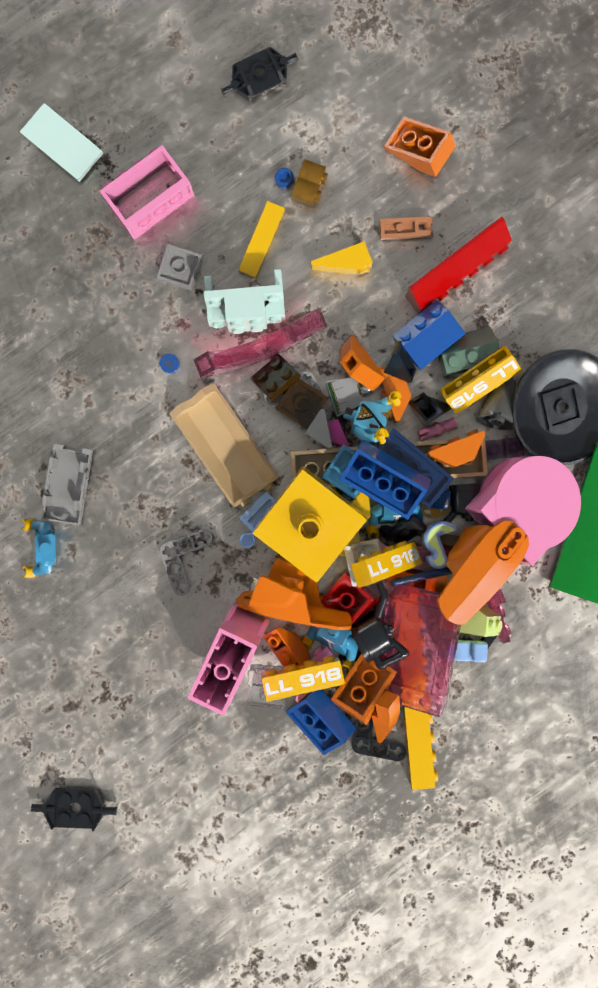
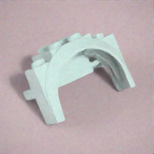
M281 269L274 270L275 285L213 290L211 276H204V299L207 306L209 326H213V328H223L225 326L229 332L241 334L244 331L262 332L263 329H267V324L270 322L280 323L282 320H285ZM265 300H268L269 303H268V305L265 307V302H264V301H265ZM221 304H225V309L221 307Z

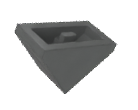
M320 409L305 435L325 448L332 449L325 409Z

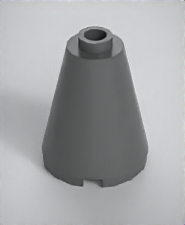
M513 377L489 393L478 414V421L482 425L493 428L494 425L500 426L499 430L514 429L511 405L516 381Z

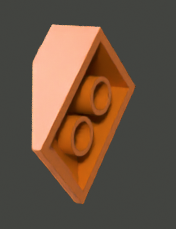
M404 116L384 145V149L418 171L434 177L437 176L456 147L450 131Z
M361 654L345 677V684L339 686L331 700L335 705L367 725L372 717L371 715L376 710V701L385 690H388L397 671L389 666L386 669L380 670L376 667L374 661L367 663Z

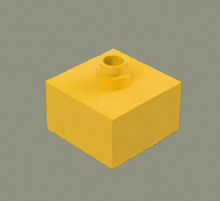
M302 466L255 526L253 534L317 583L363 526L367 518L363 511L305 466Z

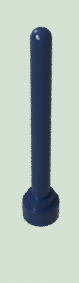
M444 567L442 569L394 578L391 580V585H404L449 575L452 572L448 567Z

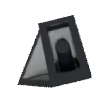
M424 392L408 403L423 427L452 409L448 403L427 396Z

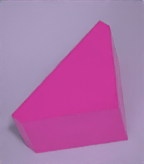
M338 419L328 423L331 443L342 447L343 444L348 447L347 439Z

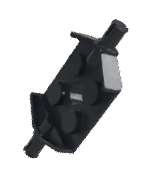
M268 47L233 64L231 84L221 88L223 96L236 92L248 102H251V98L283 82L286 85L287 67L299 61L297 54L294 53L285 57V55L282 56L272 47ZM257 68H263L265 70V72L262 75H256L254 73L255 69Z
M55 788L44 804L32 803L31 812L44 813L51 830L58 827L84 828L94 831L103 816H117L118 807H106L98 789ZM78 803L81 811L74 812L71 809V804Z

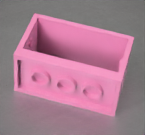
M163 145L152 149L147 157L137 160L132 168L122 171L117 179L107 182L102 187V190H100L107 205L133 239L139 237L194 196L190 181ZM167 165L179 181L125 220L120 213L121 210L114 203Z

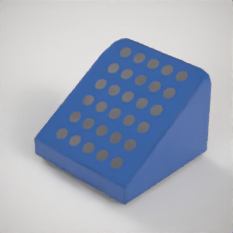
M444 490L430 508L448 510L451 491Z

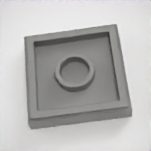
M167 243L155 279L192 292L204 256L201 253Z

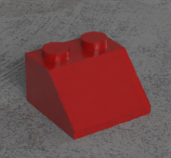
M345 572L320 602L326 608L348 612L351 617L352 626L362 620L379 598L366 586L360 588L352 586L350 575Z

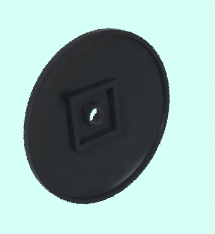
M576 349L557 350L542 356L524 372L515 388L511 411L514 432L520 444L532 456L549 457L563 465L579 463L592 456L596 442H598V357ZM561 402H564L565 408L560 412L558 406Z

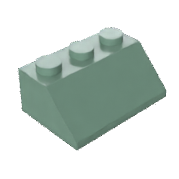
M490 327L466 332L464 336L438 356L443 377L466 372L500 349L499 342Z

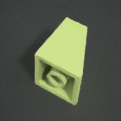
M484 605L464 625L452 623L446 620L442 614L440 629L483 637L498 636L502 630V621H500L501 616Z

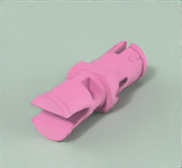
M452 417L439 423L434 422L432 426L417 430L418 435H422L419 436L422 442L434 436H442V433L457 429L458 426L455 418Z

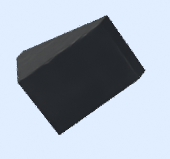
M397 341L388 358L384 373L411 383L413 382L416 367L402 342Z

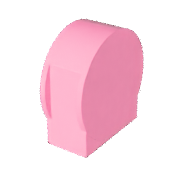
M545 456L513 457L500 462L490 470L482 483L480 492L467 505L465 510L479 525L495 526L502 520L514 521L524 530L529 538V547L521 564L533 566L548 548L561 543L572 532L579 518L581 496L573 474L559 461Z
M234 603L211 645L188 699L224 716L270 619L244 610Z

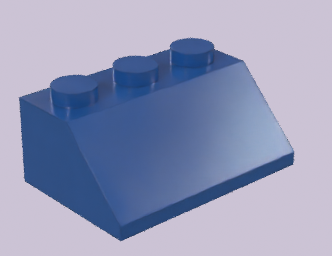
M436 300L393 334L392 337L395 344L397 341L402 342L413 364L421 370L464 336L465 332L450 311Z
M322 689L310 692L286 711V714L323 755L345 744L356 730L351 721Z

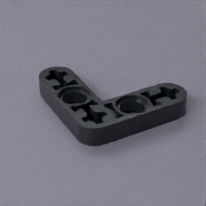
M372 717L368 722L369 727L366 730L359 729L358 724L360 721L355 719L354 726L356 730L353 732L351 746L355 753L393 761H402L406 757L407 751L402 743L384 739L382 742L384 750L380 753L375 752L373 747L378 742L376 737H371ZM359 740H362L363 744L369 745L368 741H371L370 751H367V746H361V749H358L355 742L357 743ZM389 744L390 749L396 750L397 747H400L402 753H399L398 756H395V753L393 751H389V755H386L388 751L387 745Z

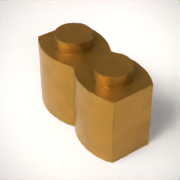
M304 159L292 191V199L313 206L315 202H319L322 191H319L321 184L325 185L328 173H325L326 166Z

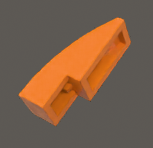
M386 690L376 701V710L371 715L378 743H382L393 729L400 713L399 695Z

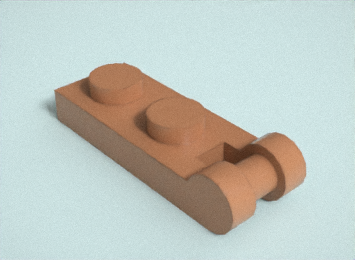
M432 217L380 219L379 221L380 240L429 239L434 237L433 230H431V225L433 224ZM419 225H423L424 230H419Z

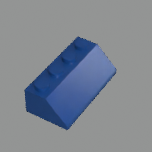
M365 440L361 441L339 479L407 520L428 491L431 479Z

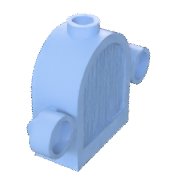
M267 491L239 518L251 530L250 533H244L240 537V544L244 548H250L255 544L256 536L253 534L255 526L276 501Z

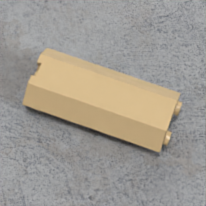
M214 383L202 388L191 399L178 404L169 413L233 508L240 504L242 507L246 506L252 501L251 497L262 490L266 492L274 486L273 482L279 477Z

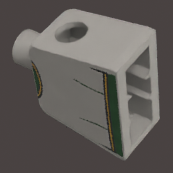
M352 377L326 381V388L336 418L343 416L347 407L354 410L357 409L361 401H365L363 396L373 393L372 390L364 385H359V382Z

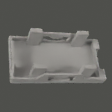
M54 444L52 457L49 458L41 519L81 525L93 455L92 449L82 448V452L67 450L65 445Z

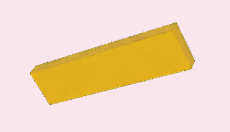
M267 201L238 272L254 279L257 278L285 208Z

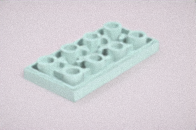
M45 103L20 131L25 138L78 182L81 181L103 155L101 149Z

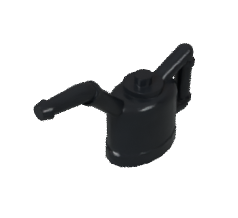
M482 483L449 485V491H451V512L443 521L451 523L457 515H461V518H466V522L474 521V518L465 508L480 492Z
M382 580L376 582L380 595L374 617L354 625L350 629L367 663L374 661L376 667L380 670L386 669V667L409 656V650L393 637L392 633L395 632L393 626H388L386 622L383 623L381 620L386 602L389 599ZM393 648L398 651V653L384 660L380 657L393 650Z

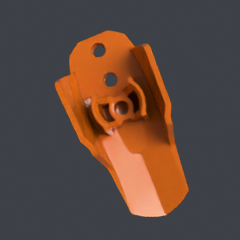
M502 520L495 526L478 525L467 527L463 530L449 552L446 566L452 572L453 577L437 598L438 607L446 620L464 625L491 599L519 566L529 547V538L524 530L514 521Z
M281 557L275 560L268 577L262 575L259 578L254 591L242 592L236 599L238 607L244 610L280 620L335 630H348L352 626L351 617L348 612L321 606L318 582L316 583L289 561Z

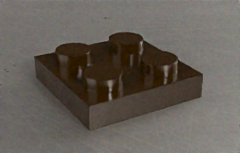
M278 353L250 379L272 402L301 376Z
M298 379L289 387L275 410L307 430L329 398L301 379Z

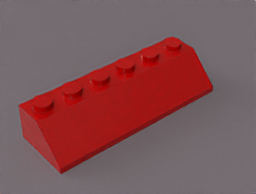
M500 217L408 288L405 297L418 314L436 300L442 301L449 295L448 291L452 288L458 289L464 284L463 280L469 276L471 279L479 272L478 268L482 265L487 267L494 261V256L497 254L501 256L509 249L508 245L512 239L505 219Z

